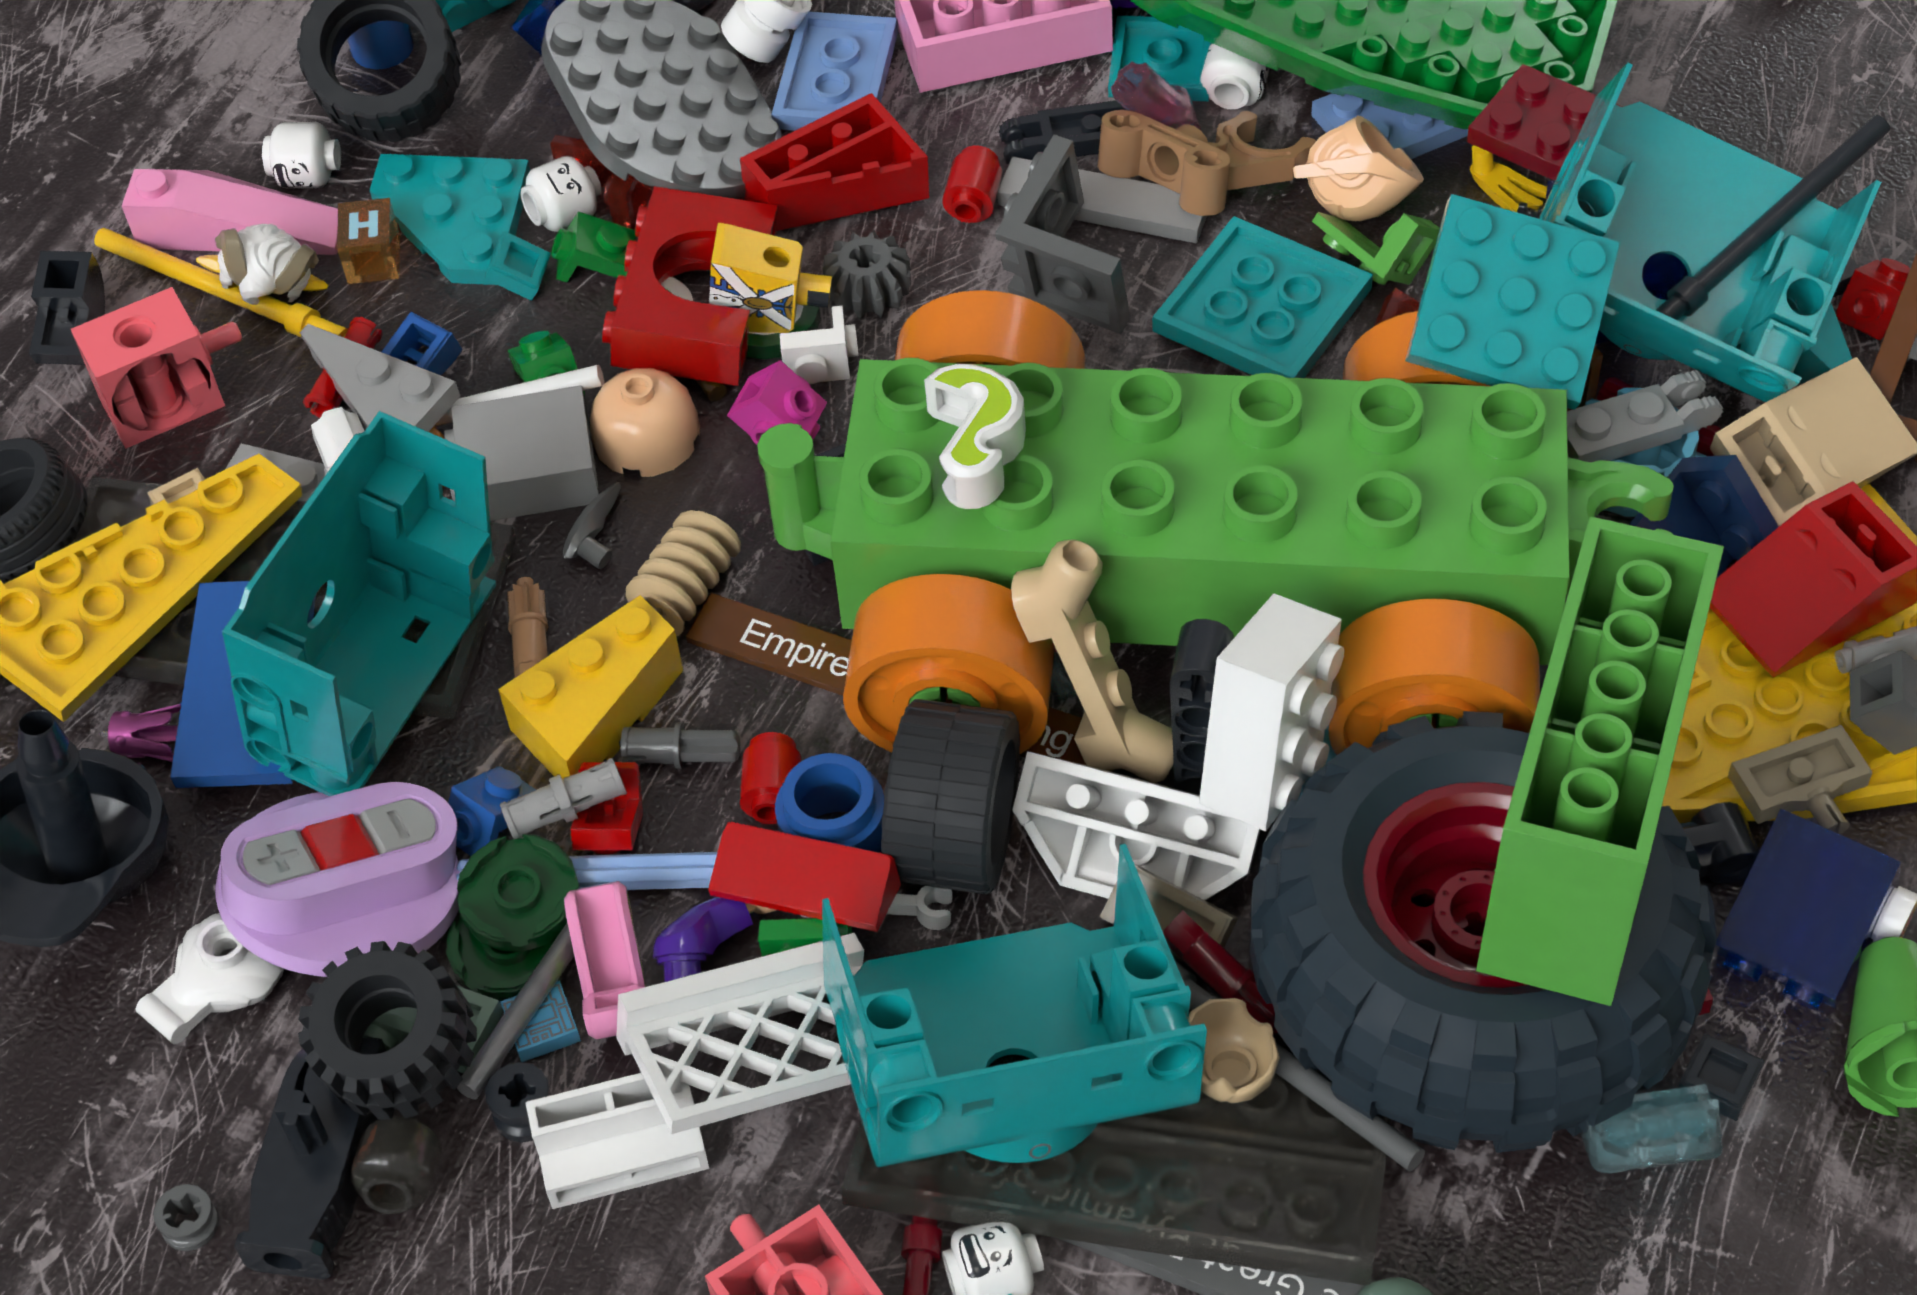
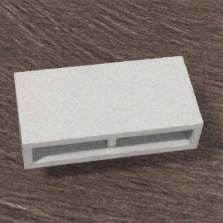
M642 1073L525 1102L532 1138L539 1155L545 1189L552 1209L710 1169L700 1126L671 1134ZM680 1082L673 1094L679 1108L694 1105L690 1085Z

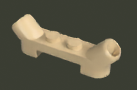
M1079 540L1059 541L1050 551L1043 566L1017 571L1013 576L1011 584L1012 601L1017 618L1029 643L1051 638L1085 710L1074 740L1086 765L1106 771L1124 769L1151 783L1163 781L1173 766L1172 728L1138 712L1132 699L1130 679L1123 669L1118 668L1110 651V638L1107 628L1102 621L1096 620L1087 600L1102 574L1103 562L1095 549Z

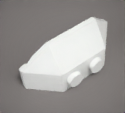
M1028 751L1012 809L1060 886L1108 899L1117 882L1119 847L1121 844L1127 845L1132 860L1136 865L1203 900H1207L1250 873L1261 830L1200 805V795Z

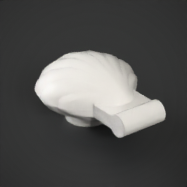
M220 913L213 914L186 932L183 943L178 947L175 973L152 993L143 996L136 1006V1012L172 1044H178L211 1012H230L264 1000L282 977L284 968L273 965L247 950L230 933Z

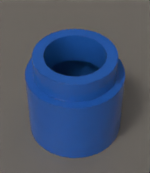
M824 753L801 761L788 773L775 802V814L779 832L882 853L884 793L875 776L860 762L846 755ZM831 812H847L844 816L835 819L822 820L815 818Z

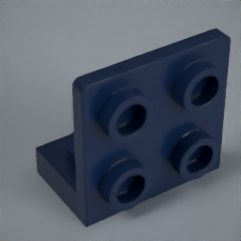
M1736 455L1682 458L1667 477L1674 485L1668 516L1661 521H1650L1639 512L1629 524L1650 530L1663 529L1676 536L1724 546L1717 578L1724 572L1732 560L1741 559L1779 527Z

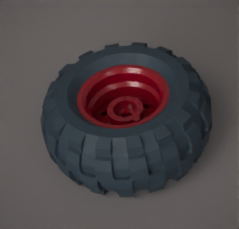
M1464 711L1463 717L1458 719L1456 726L1433 728L1426 716H1421L1389 725L1388 731L1381 732L1370 748L1354 742L1316 771L1305 783V789L1299 800L1291 799L1280 812L1263 843L1258 875L1253 880L1249 953L1257 990L1266 1004H1273L1275 1011L1274 1027L1304 1069L1307 1070L1312 1067L1321 1075H1326L1332 1081L1331 1090L1335 1097L1367 1118L1373 1120L1376 1115L1380 1118L1385 1116L1413 1128L1415 1142L1454 1151L1457 1148L1459 1139L1493 1141L1496 1153L1533 1149L1536 1146H1543L1549 1142L1555 1131L1566 1129L1572 1136L1581 1132L1585 1133L1631 1107L1637 1090L1642 1085L1649 1089L1663 1080L1685 1050L1695 1020L1701 1013L1711 980L1710 966L1717 942L1714 904L1708 887L1700 885L1699 872L1701 864L1696 850L1670 806H1662L1612 1006L1476 971L1503 827L1530 734L1503 728V713ZM1418 897L1423 907L1414 905L1411 900Z

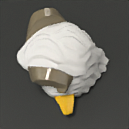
M273 224L251 225L238 232L235 228L222 230L215 238L217 248L221 249L219 254L204 255L196 258V262L204 268L219 273V280L223 288L228 289V286H232L233 281L239 286L243 300L253 305L259 303L258 297L271 293L281 295L289 292L288 302H293L300 296L302 290L321 291L329 286L323 280L311 275L310 268H315L319 262L316 251L307 244L301 246L292 235L278 229Z

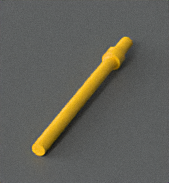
M107 228L99 229L95 235L94 242L97 247L284 325L287 332L301 337L300 332L307 324L341 337L348 330L343 326L321 318L318 310L301 303L290 305L265 295L258 297L259 303L257 305L249 304L243 300L239 286L233 281L232 286H228V289L223 288L218 274Z

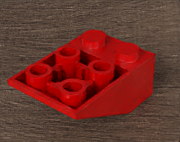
M1852 481L1806 504L1716 578L1709 608L1774 678L1916 604L1917 546Z

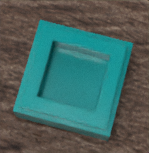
M503 231L497 240L484 278L532 301L540 287L551 253L509 232Z

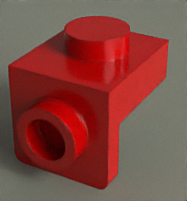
M1882 258L1881 261L1875 260L1855 269L1835 312L1838 321L1877 340L1883 339L1911 268L1899 261Z
M583 762L579 767L578 773L603 762ZM615 762L627 794L608 801L606 800L577 813L578 819L573 820L570 829L572 850H592L598 854H614L621 850H633L643 816L640 772L637 763Z

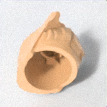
M1358 115L1319 137L1310 148L1307 163L1293 168L1294 178H1307L1315 198L1331 215L1347 221L1361 222L1381 216L1410 195L1424 180L1417 166L1402 148L1394 149L1375 125Z

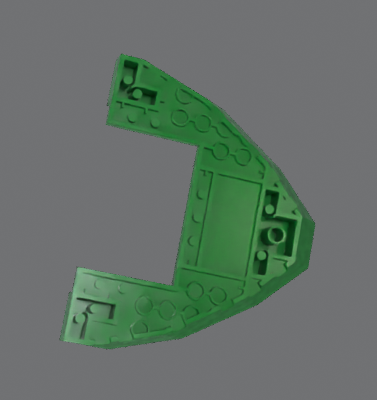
M1618 0L1130 1L1165 24L1178 28L1179 25L1203 35L1205 41L1273 70L1279 71L1280 68L1304 78L1306 84L1340 96L1348 94L1373 101L1376 106L1413 116L1415 113L1443 120L1446 125L1466 130L1522 64L1592 93Z

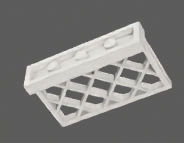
M855 933L840 937L852 975H855L863 965L864 949ZM823 941L618 994L616 1038L624 1054L633 1055L671 1134L851 1084L840 1045L809 1034L817 1019L836 1025L830 1004L827 1003L829 1000L824 987ZM793 1010L806 1015L798 1029L768 1019L771 1016ZM733 1026L747 1030L739 1045L709 1035L711 1032ZM758 1035L789 1045L781 1060L750 1050ZM674 1042L687 1046L678 1062L654 1054L651 1051V1048ZM800 1049L831 1060L827 1068L813 1072L792 1065ZM699 1051L729 1061L720 1077L690 1067ZM740 1066L771 1076L766 1085L749 1088L732 1082ZM680 1082L710 1092L705 1102L679 1108L673 1094Z

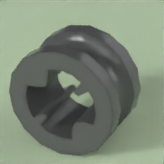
M184 1184L171 1188L158 1199L154 1208V1222L165 1242L175 1250L191 1251L204 1246L213 1238L219 1226V1216L206 1191L195 1185ZM195 1209L199 1216L195 1222L184 1220L178 1227L174 1221L178 1213L189 1215Z

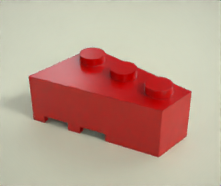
M872 93L740 158L742 181L745 183L746 197L744 200L778 205L776 231L929 198L928 156Z

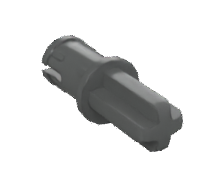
M677 722L674 728L624 727L621 735L622 762L674 764L676 769H683L685 762H736L739 760L741 750L739 732L735 730H685L683 722Z

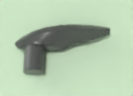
M619 482L602 491L582 511L565 541L563 548L564 558L580 556L600 570L609 563L613 552L594 538L604 528L605 518L617 499L621 489Z

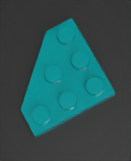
M380 154L370 186V193L373 204L384 215L389 214L399 224L401 232L422 254L428 253L439 265L440 272L451 283L497 285L485 279L484 276L497 240L502 232L506 231L516 235L523 209L521 189L526 186V177L531 169L529 160Z

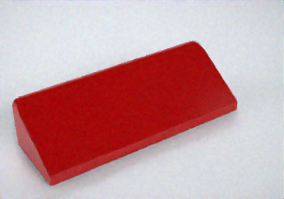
M728 822L722 833L708 891L711 896L822 920V899L828 898L836 923L878 932L901 886L895 860L888 854Z

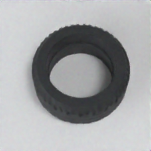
M13 438L0 441V580L2 582H9L35 569L36 561L69 546L79 532L87 510L86 489L79 476L52 446L36 438Z

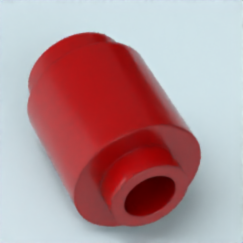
M978 145L969 146L963 149L952 162L942 203L945 210L961 222H981L989 218L993 212L1002 178V168L998 156L992 150Z
M778 732L758 734L751 739L749 747L743 753L740 807L747 815L760 823H777L775 814L777 794L788 773L802 761V756L796 749L795 741L788 735Z

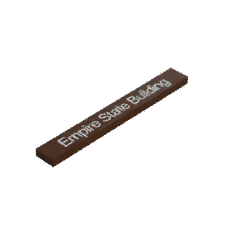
M714 593L709 595L686 635L687 643L843 696L852 641L850 639ZM1049 707L1047 724L1042 736L1034 745L1021 753L1020 756L1026 758L1028 751L1086 765L1074 740L1082 718Z

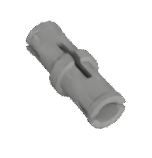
M611 758L606 762L562 779L561 775L549 779V785L508 802L500 803V807L512 837L517 839L522 834L530 833L535 829L561 819H565L566 823L578 819V812L606 800L625 795L627 792L615 762Z

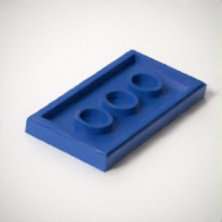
M250 581L199 583L170 775L175 788L293 784L292 779L286 777L283 772L277 771L281 767L280 765L270 762L268 767L264 766L252 758L246 751L231 687L232 677L222 630L239 608L245 587ZM316 595L309 609L307 624L313 619Z

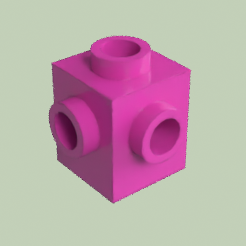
M780 360L748 377L727 416L750 435L756 445L761 435L769 428L786 423L802 425V429L807 431L813 440L820 429L817 421L827 401L815 392L804 378L795 374Z

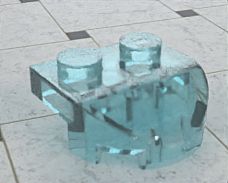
M1706 1084L1635 1094L1631 1107L1594 1127L1586 1121V1132H1581L1591 1166L1602 1173H1618L1709 1160L1719 1157L1723 1152L1718 1099H1711Z

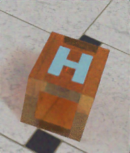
M390 198L338 203L337 250L348 284L399 279L400 232Z

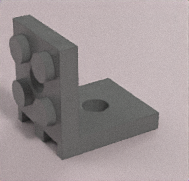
M1054 134L1044 152H1038L1034 156L1029 167L1028 179L1019 193L1015 192L1010 196L1004 210V219L995 232L996 240L1008 244L1000 257L1003 269L1015 274L1007 287L1008 292L1122 334L1131 317L1121 259L1064 238L1084 204L1073 141Z

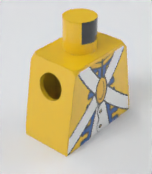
M718 223L711 260L709 304L750 310L749 332L789 333L794 329L797 304L821 308L829 307L832 276L802 273L803 246L797 241Z

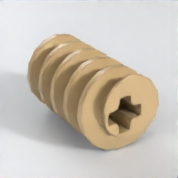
M694 510L682 512L673 522V528H670L662 537L661 544H658L651 552L649 560H646L640 567L638 576H635L626 586L628 603L641 595L675 629L676 636H679L685 629L684 621H690L696 614V605H701L707 599V589H713L719 582V573H724L731 565L730 557H736L741 551V542L737 533L727 523L711 514Z

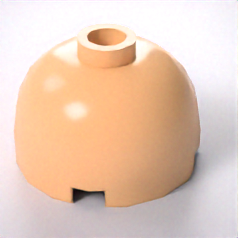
M634 368L618 373L604 383L591 406L590 433L599 460L612 471L624 474L623 467L629 470H640L641 477H653L674 470L690 458L695 450L693 442L697 434H700L698 412L684 385L667 372L654 368Z

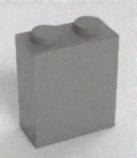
M581 385L451 407L453 429L444 430L445 439L486 457L490 521L588 505L599 495L590 421ZM450 489L452 500L455 501V492Z

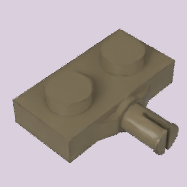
M1839 725L1732 762L1728 777L1757 824L1794 811L1807 810L1812 813L1823 830L1825 837L1833 838L1835 833L1836 836H1839L1850 826V823L1844 818L1833 799L1868 786L1872 770L1843 726Z

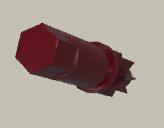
M1182 910L1163 930L1169 948L1222 999L1236 998L1243 1000L1246 1003L1249 1014L1260 1023H1270L1273 1034L1276 1035L1278 1031L1274 1027L1275 1011L1273 1004H1266L1258 992L1254 972L1251 969L1247 970L1210 934L1203 930Z

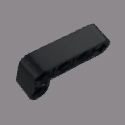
M1195 619L1186 622L1181 627L1170 680L1175 789L1200 795L1216 660L1235 638L1233 632L1226 625L1214 620Z

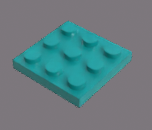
M1451 194L1444 210L1405 361L1489 386L1511 383L1527 388L1567 390V408L1575 410L1581 403L1620 242Z
M1233 216L1152 317V331L1251 375L1273 373L1286 378H1305L1371 291L1373 274Z

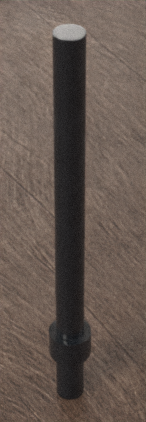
M1874 115L1693 277L1684 276L1667 292L1668 299L1656 311L1675 320H1679L1683 315L1692 316L1708 301V293L1881 140L1890 131L1889 123L1882 116Z

